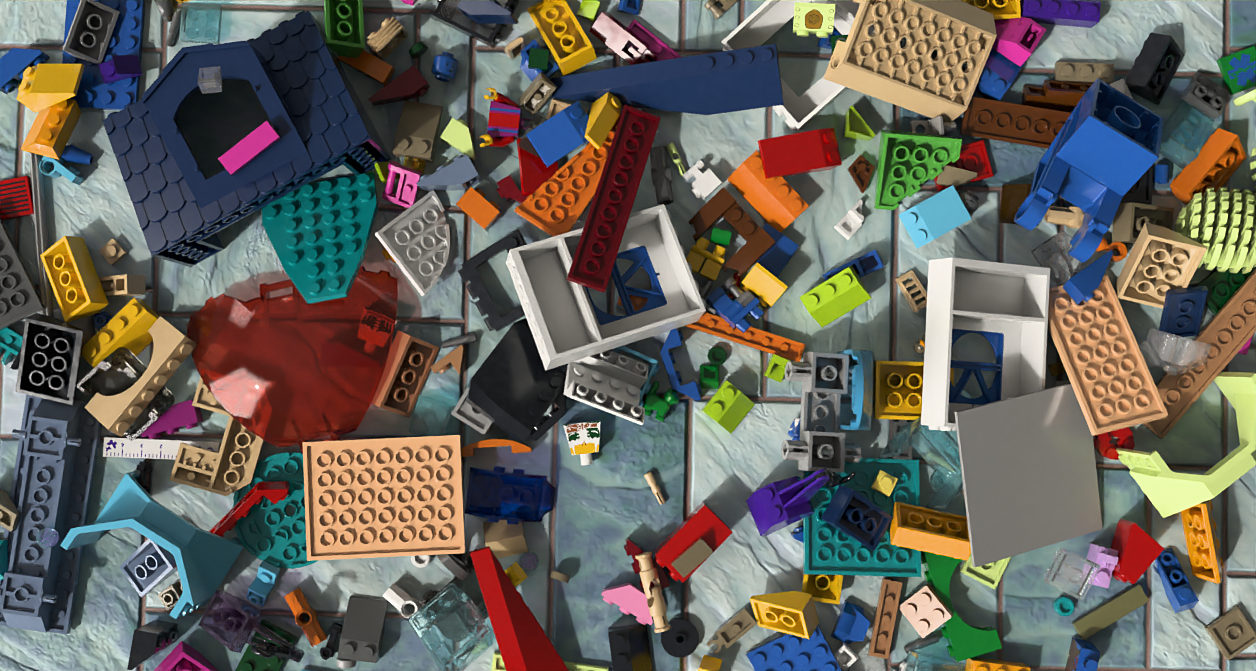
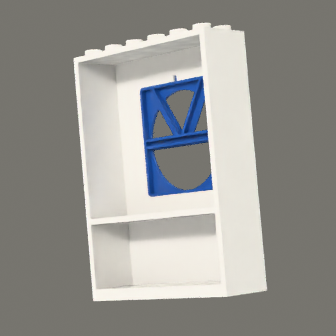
M664 204L632 213L629 216L616 259L631 260L633 264L621 276L615 261L611 272L626 312L624 316L603 312L593 303L588 287L566 280L583 228L510 249L507 257V267L545 370L697 322L706 311L705 300L699 294L698 282L693 279L691 274L692 267L685 259V249L678 241L677 229L672 226L671 214L668 209L666 210ZM640 267H643L650 277L652 290L625 286V284ZM629 295L647 298L648 301L640 310L635 312Z
M961 258L929 260L921 425H928L929 430L957 431L954 413L956 411L1045 389L1050 268ZM968 333H977L985 337L993 347L996 363L951 360V349L961 336ZM950 368L964 369L954 387L950 381ZM980 370L996 371L994 381L989 389ZM974 372L982 396L967 398L962 396L961 393Z

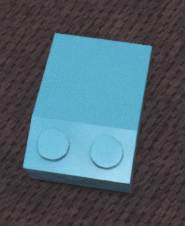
M954 185L899 214L917 249L972 219Z

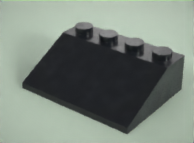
M35 313L26 317L15 392L74 405L85 330L58 318Z

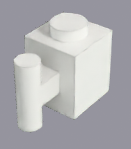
M699 160L683 174V177L687 181L692 176L696 179L691 185L693 188L691 191L698 199L701 197L705 200L722 182L710 169L702 174L700 169L705 165Z

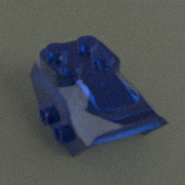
M494 466L493 470L470 467L465 514L488 518V522L498 523L499 519L507 520V524L518 525L519 522H542L543 516L553 510L556 487L549 483L546 475L528 474L523 469H513V472L505 471V467Z

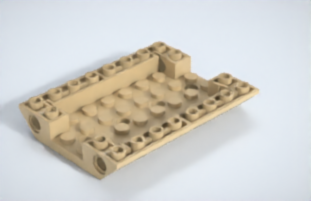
M853 0V2L860 4L846 43L837 41L823 79L930 118L942 116L943 122H951L967 110L997 36L992 13L960 0ZM871 25H874L875 30L872 35H869L868 29ZM905 37L906 44L901 48L900 41ZM934 50H937V56L932 60L931 54ZM967 62L966 70L962 71L963 63Z

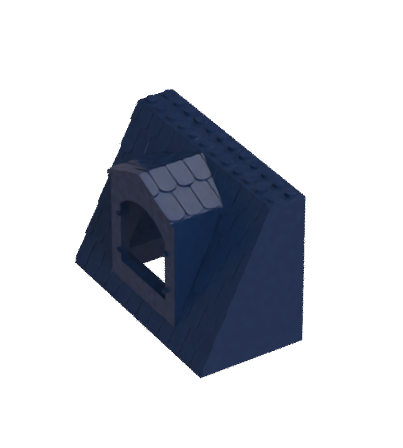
M309 10L299 12L291 20L282 21L278 24V27L262 32L261 36L256 39L252 38L247 41L216 45L211 43L182 47L164 67L160 76L144 92L140 101L129 103L124 107L125 109L119 112H112L107 116L108 118L102 120L151 256L192 267L224 250L216 232L335 168L344 165L358 176L373 170L375 163L387 162L392 159L337 56L326 45V36L318 21ZM236 78L248 80L281 140L272 144L233 176L225 169L207 179L177 123L178 115L186 101L203 86L222 79Z

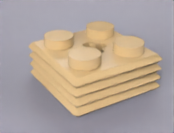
M389 17L386 18L381 24L382 28L378 32L373 31L367 38L368 46L381 60H385L408 37L406 29L395 17L391 19Z

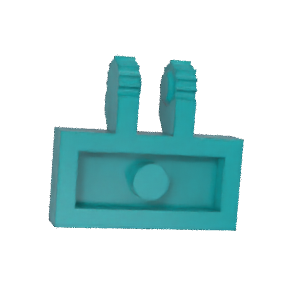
M9 327L0 331V355L4 349L7 350L1 360L3 365L10 363L14 354L17 356L22 347L23 335Z

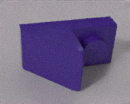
M114 55L112 56L113 61L99 64L102 80L105 84L143 75L139 56Z

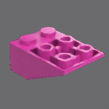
M1022 16L1021 18L994 20L997 36L992 48L1021 67L1032 54L1047 29L1034 20Z

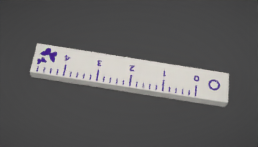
M104 437L103 457L176 460L179 446L182 442L219 452L221 442Z

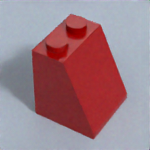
M1120 519L1111 544V549L1118 551L1117 557L1119 558L1111 576L1117 581L1135 584L1164 548L1136 523Z

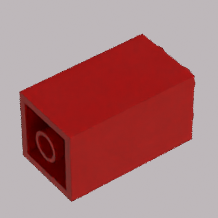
M702 502L654 550L655 561L662 568L666 566L669 569V575L676 582L680 580L684 583L700 565L683 578L672 566L671 562L700 537L714 552L733 532Z

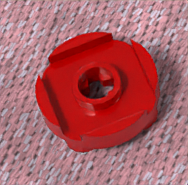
M1129 427L1095 435L1093 440L1096 451L1108 459H1119V454L1116 451L1117 448L1133 450L1135 447L1134 436ZM1112 435L1118 438L1116 445L1109 442L1112 440Z

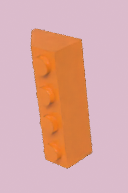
M1220 128L1211 134L1192 160L1173 179L1170 187L1174 196L1187 205L1192 200L1194 194L1202 193L1203 196L1206 188L1214 187L1213 192L1216 193L1218 188L1227 182L1247 158L1238 135Z
M757 150L727 179L762 218L779 232L787 228L809 207L783 177L765 178L761 154Z

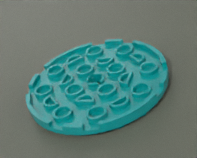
M286 452L264 458L257 463L252 482L235 491L233 507L258 482L287 481L290 483L289 494L283 501L279 500L276 504L264 496L260 503L250 507V512L244 518L240 517L237 520V524L234 527L242 545L251 555L277 568L294 569L313 564L319 560L307 561L303 453ZM288 505H293L296 508L295 514L292 516L286 513Z

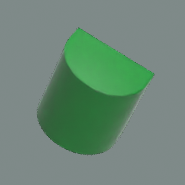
M714 227L712 228L710 242L729 246L732 232Z

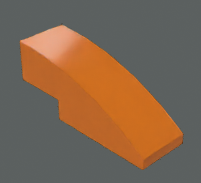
M364 50L358 58L338 57V60L384 86L387 85L395 71L393 66Z

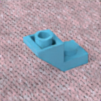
M262 561L257 577L248 588L246 599L250 600L253 604L263 607L278 580L280 569Z

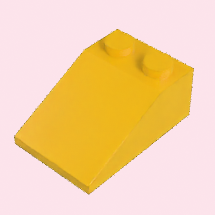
M38 64L28 67L23 72L24 77L18 88L19 92L16 99L33 112H38L77 95L85 66L83 64Z
M788 591L755 595L750 598L757 625L760 627L810 639L819 624L811 594Z

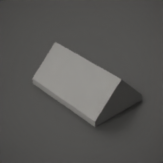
M80 0L63 51L73 57L97 65L101 64L120 12L95 0Z

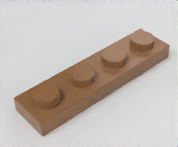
M882 578L868 650L869 656L889 658L902 589V582Z

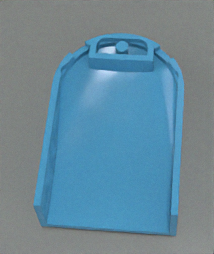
M858 349L838 351L837 354L852 356L853 360H857L858 363L852 369L851 410H853V414H857L856 420H851L850 424H839V429L871 430L874 384L873 352Z

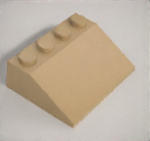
M1145 222L1115 283L1117 298L1163 309L1167 290L1187 288L1207 250V246L1166 227Z

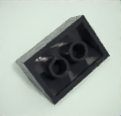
M1150 33L1143 44L1139 56L1136 57L1130 73L1126 76L1125 84L1131 92L1157 105L1160 104L1184 57L1183 52L1172 36Z
M154 620L135 629L127 670H133L172 645L179 635V630H177L178 624Z
M647 624L608 628L613 671H653Z

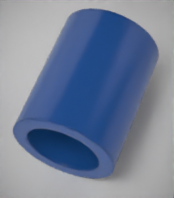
M1155 165L1154 183H1169V165Z

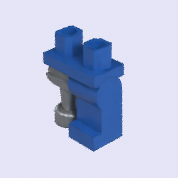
M731 276L707 298L706 303L717 311V314L729 323L733 329L736 327L745 333L752 325L745 317L750 314L757 321L764 314V311L758 305L760 301L752 293L743 292L735 285L736 280ZM730 290L731 293L735 296V299L732 301L725 294V291L727 292Z

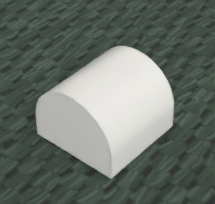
M844 642L839 644L833 651L840 667L844 671L858 659V655Z

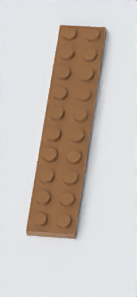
M1256 269L1155 384L1168 416L1142 424L1160 439L1167 435L1256 332Z

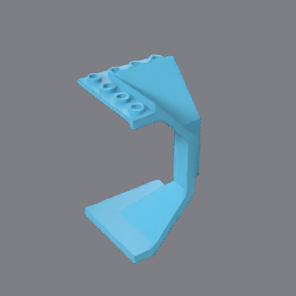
M134 472L126 473L95 523L71 528L60 546L68 550L97 542L105 530L125 527L136 530L173 554L183 593L169 615L175 619L186 616L189 612L192 613L195 609L198 610L201 606L204 607L209 599L213 597L244 547L240 545L241 542L237 537L226 539L188 522L155 501L137 482L139 475Z

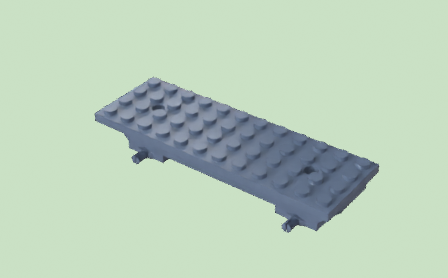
M26 394L21 430L13 429L12 433H18L12 434V437L19 438L10 499L19 512V518L14 532H10L5 528L4 540H7L8 572H5L4 579L0 580V625L60 634H69L71 631L83 546L66 550L60 545L71 528L87 525L102 429V424L84 408L89 403L88 401L75 400L74 405H69ZM52 532H56V534H53V536H55V541L53 545L50 544V542H52V539L50 541H48L47 539L46 541H42L45 538H47L48 534L50 535V537H52Z

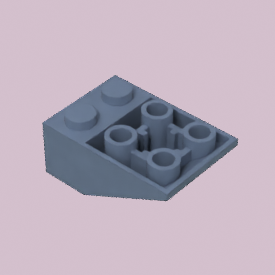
M460 155L454 158V162L448 166L444 164L436 169L437 172L431 175L429 173L423 175L416 184L423 191L467 190L483 180L469 156Z

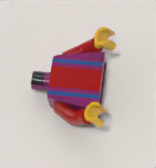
M486 88V90L491 92V96L484 95V98L487 100L493 99L494 101L490 103L487 134L479 137L484 138L486 143H481L480 147L489 145L491 147L503 148L520 137V130L531 131L532 119L522 118V111L518 104L509 97L498 93L494 88Z

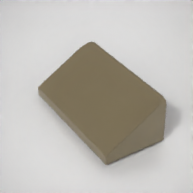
M540 72L518 99L519 106L535 115L556 90L557 86Z
M700 537L675 558L671 564L684 578L714 552Z

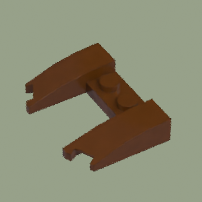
M723 187L692 217L689 225L694 224L696 234L693 235V239L696 242L723 217L747 243L721 269L727 272L728 268L739 271L738 277H741L776 245V242L763 228L761 229Z

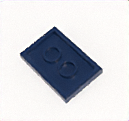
M1206 286L1167 290L1158 331L1160 340L1198 336L1208 294Z

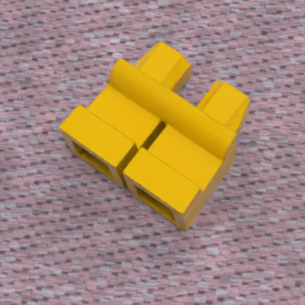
M701 237L696 245L692 246L686 261L690 263L692 272L698 274L704 259H706L699 275L715 282L725 260L723 257L726 249L716 245L712 254L706 251L710 241Z

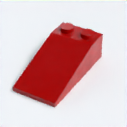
M834 127L758 141L766 179L827 171L842 165Z

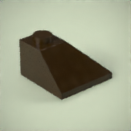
M1032 184L1002 185L999 223L1019 225L1014 222V218L1021 204L1030 194Z

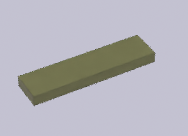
M1135 584L1073 621L1072 624L1080 638L1085 640L1149 602V599L1140 584Z

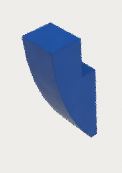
M875 249L823 274V278L826 281L851 265L859 278L884 267L885 264L878 250Z

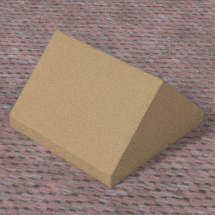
M521 514L483 522L486 547L490 546L497 559L529 552Z

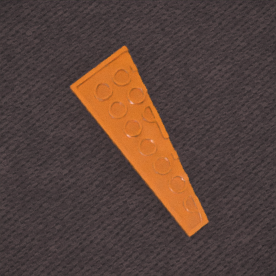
M620 116L601 148L597 149L589 142L583 150L572 157L548 181H545L539 189L528 196L521 205L517 206L514 212L552 237L570 232L595 195Z

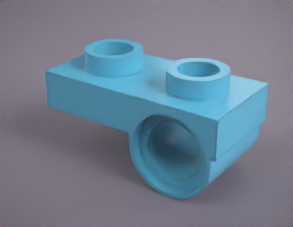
M46 156L42 158L39 169L43 174L53 178H59L63 175L69 181L78 185L84 180L79 176L80 172L71 165L69 167L64 164L65 160L61 157L59 160ZM54 164V170L50 172L49 168Z

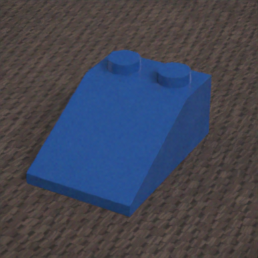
M992 48L975 91L986 99L999 101L1018 75L1024 63L1020 67Z
M579 101L526 134L546 167L589 143L584 137L589 117Z

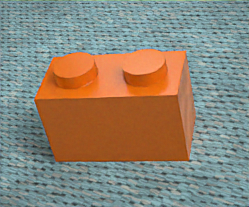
M470 187L456 205L487 231L500 217L501 213L498 211L500 207L492 200L489 203L484 198L486 195L479 188L474 190Z

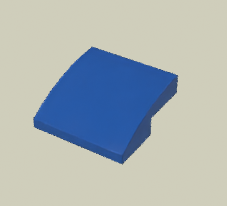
M766 223L763 229L774 239L776 245L758 263L778 278L798 250L799 245Z

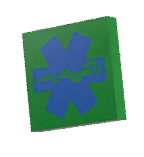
M1255 46L1217 60L1230 96L1256 86Z

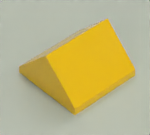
M804 574L801 592L811 594L813 600L817 602L840 604L843 575Z

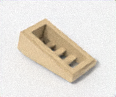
M518 37L504 46L503 49L510 60H513L521 54L520 51L526 46L523 38Z
M913 270L895 279L913 313L927 306V292ZM911 277L913 281L905 285L902 283L903 281ZM915 284L916 288L910 291L906 289ZM919 291V295L911 297V294ZM920 298L924 300L917 305L915 303V301Z

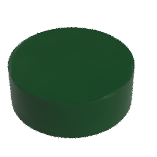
M418 42L409 49L408 53L412 59H416L428 50V47L424 42Z
M715 346L708 351L707 357L711 364L721 365L726 361L727 353L722 347Z

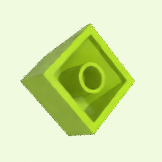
M725 380L701 410L732 434L755 404L740 390Z

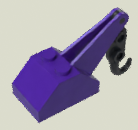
M824 468L803 480L795 476L773 482L755 491L746 502L760 536L765 537L815 513L810 501L813 495L823 485H829V488L852 480L855 477V473L852 472L845 477H841L840 474Z

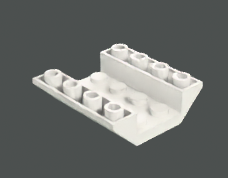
M611 350L568 363L564 395L643 425L645 408L639 406L640 388L648 379L649 365Z

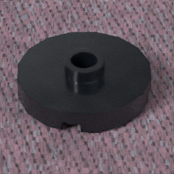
M675 618L669 621L668 624L672 628L661 632V644L664 650L676 658L691 655L699 643V633L691 621L684 618ZM682 635L684 637L683 640L677 641L676 637Z

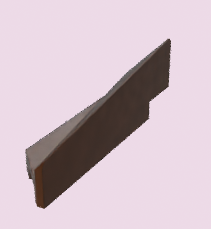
M1044 80L1043 87L1023 85L1022 104L1065 112L1073 111L1093 83Z

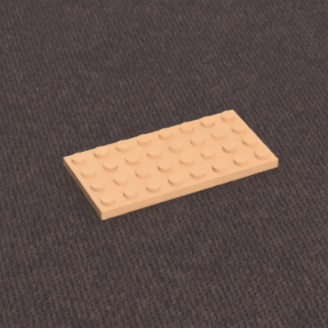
M1108 275L1103 276L1099 287L1094 292L1095 297L1087 303L1083 301L1078 305L1062 288L1064 285L1049 288L1048 329L1092 436L1166 418L1168 416L1166 408Z

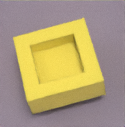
M879 470L871 488L889 497L898 479Z

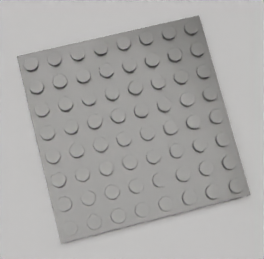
M1071 383L954 412L973 567H979L1102 530L1093 436Z

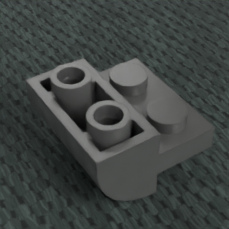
M1197 71L1192 76L1187 88L1182 91L1180 98L1210 118L1216 119L1222 114L1228 102L1226 98L1229 91Z

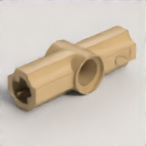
M1050 206L1044 215L1045 223L1066 225L1068 228H1080L1084 212L1079 207L1064 208Z

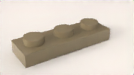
M1055 63L1054 80L1094 83L1098 78L1107 84H1111L1114 80V64Z

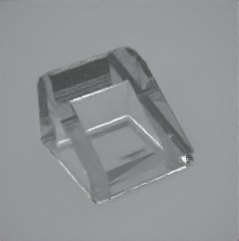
M220 66L199 68L198 86L203 94L222 92Z

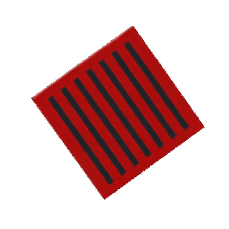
M23 176L0 181V217L2 221L33 215V193L30 177Z

